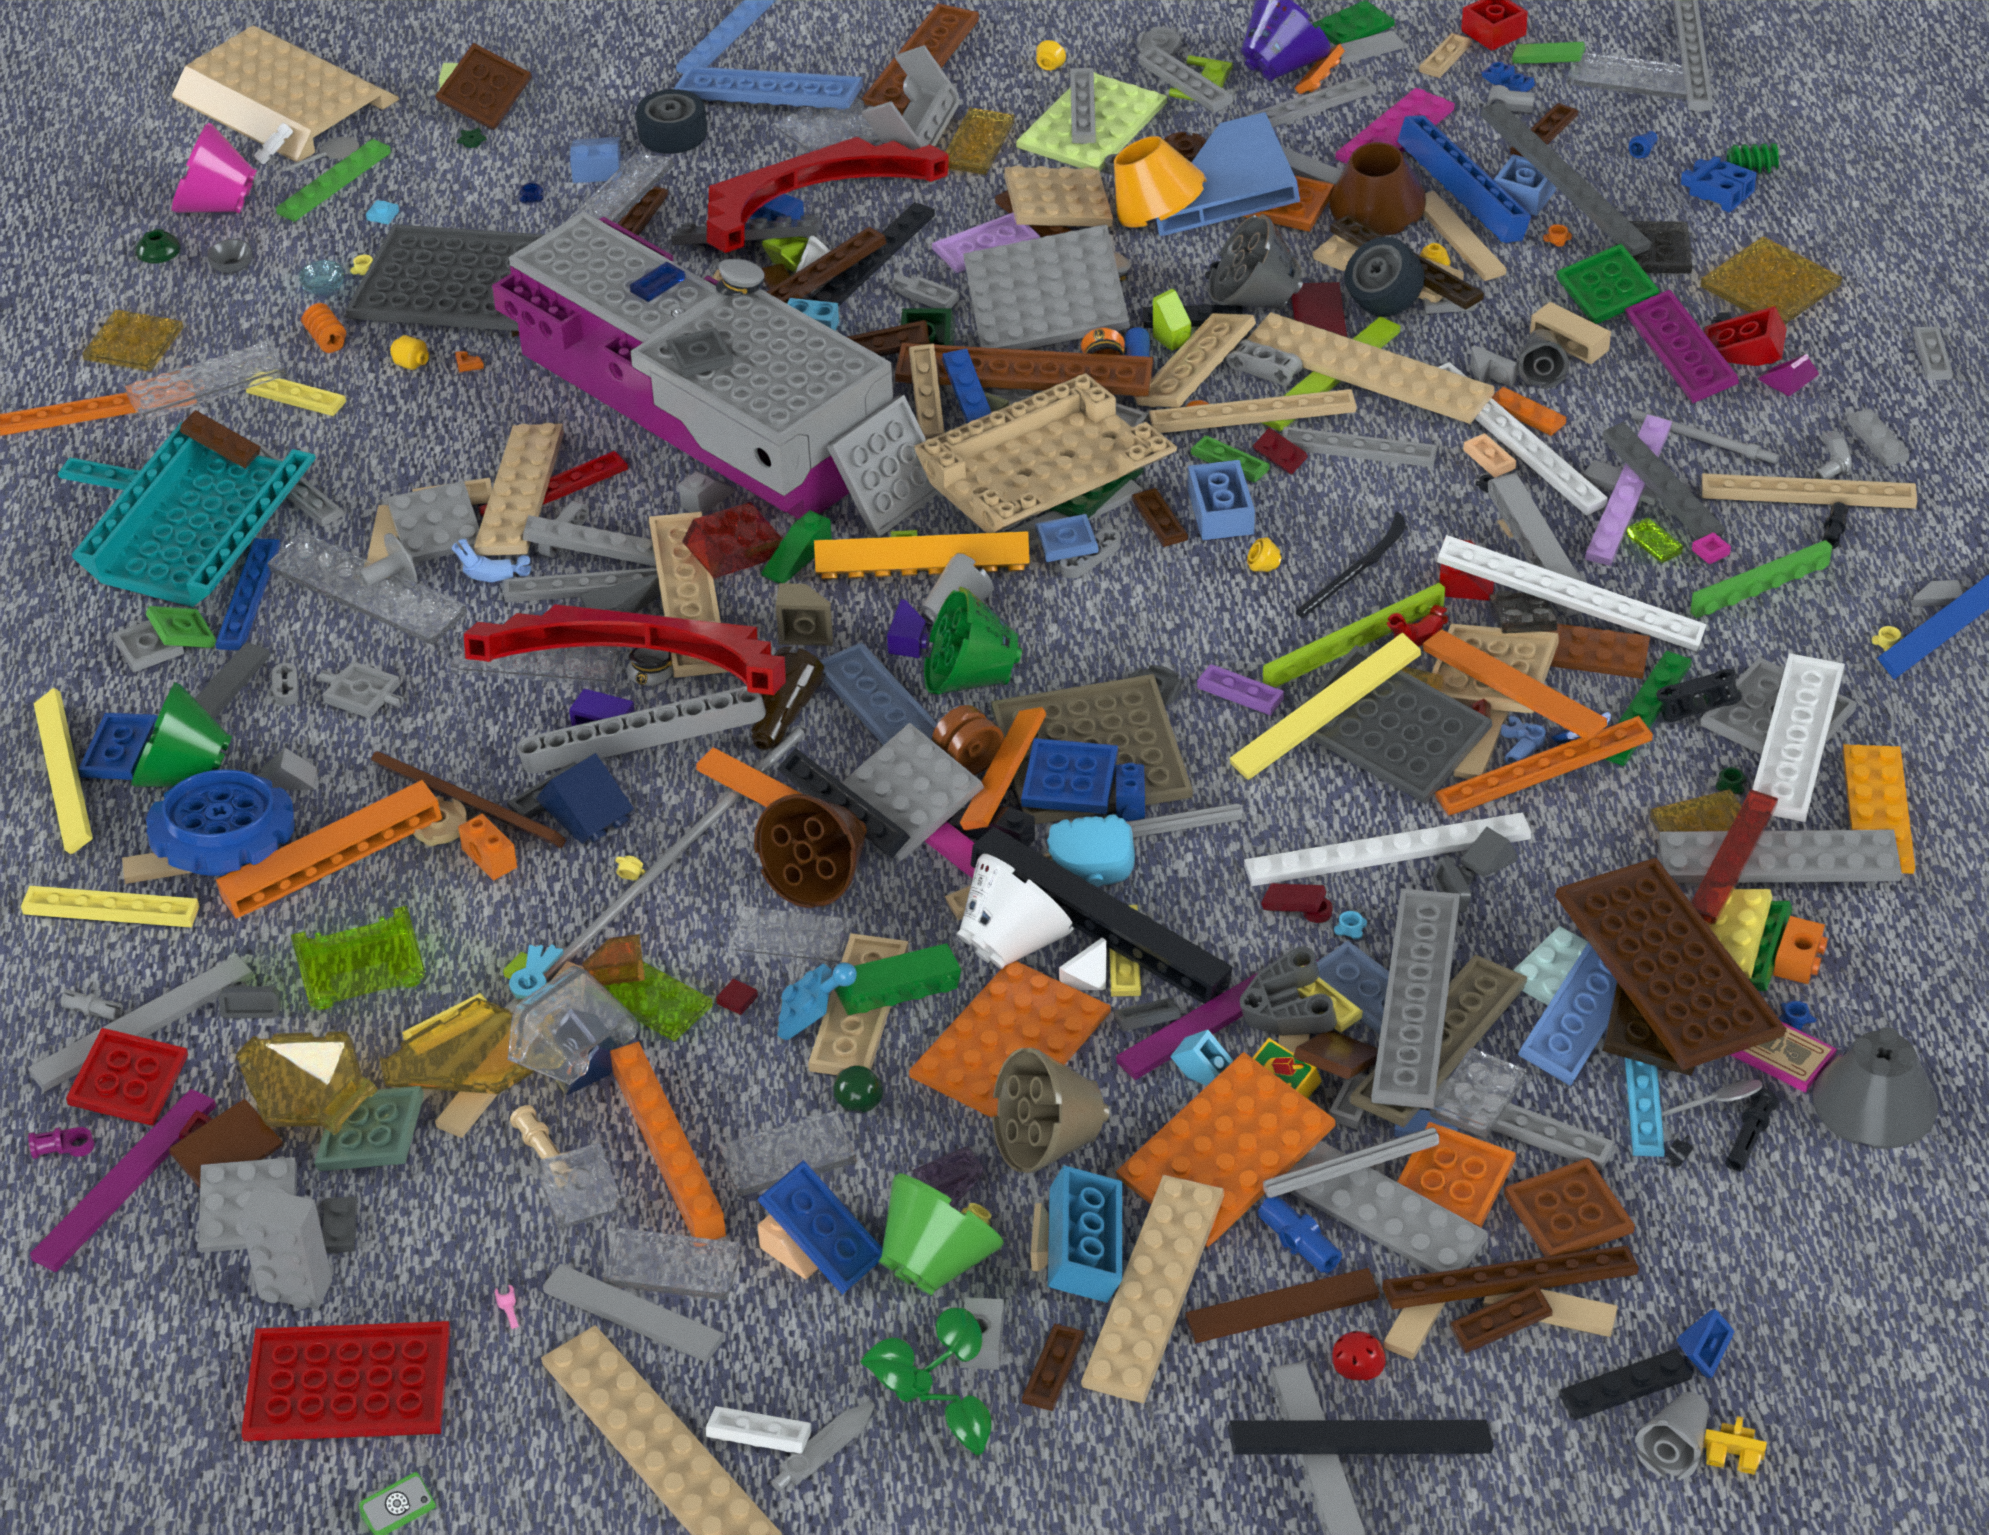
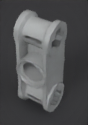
M1247 339L1241 340L1237 349L1227 355V363L1232 369L1249 373L1282 386L1288 385L1292 381V376L1298 374L1303 368L1302 361L1297 355Z

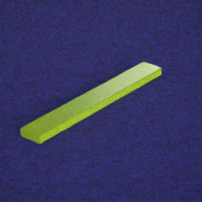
M1380 316L1354 337L1353 340L1381 349L1400 333L1401 326ZM1313 371L1284 396L1329 392L1341 380ZM1295 419L1261 423L1281 432L1284 427H1287Z
M1437 583L1263 665V684L1276 688L1349 653L1355 645L1362 647L1392 633L1393 631L1387 626V622H1390L1388 617L1394 613H1400L1408 624L1427 616L1431 608L1436 604L1444 607L1445 587L1441 583Z

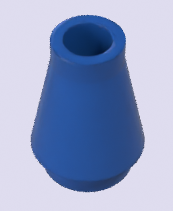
M1647 131L1644 134L1633 137L1629 142L1630 154L1635 158H1646L1658 140L1656 133Z

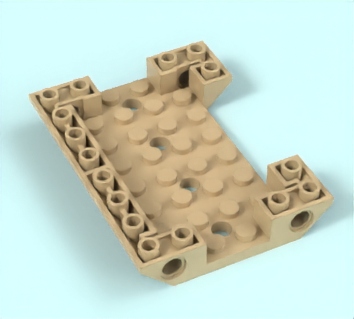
M1086 373L914 446L930 484L986 533H995L1157 462L1177 451V446L1147 422L1132 428L1116 415V397Z

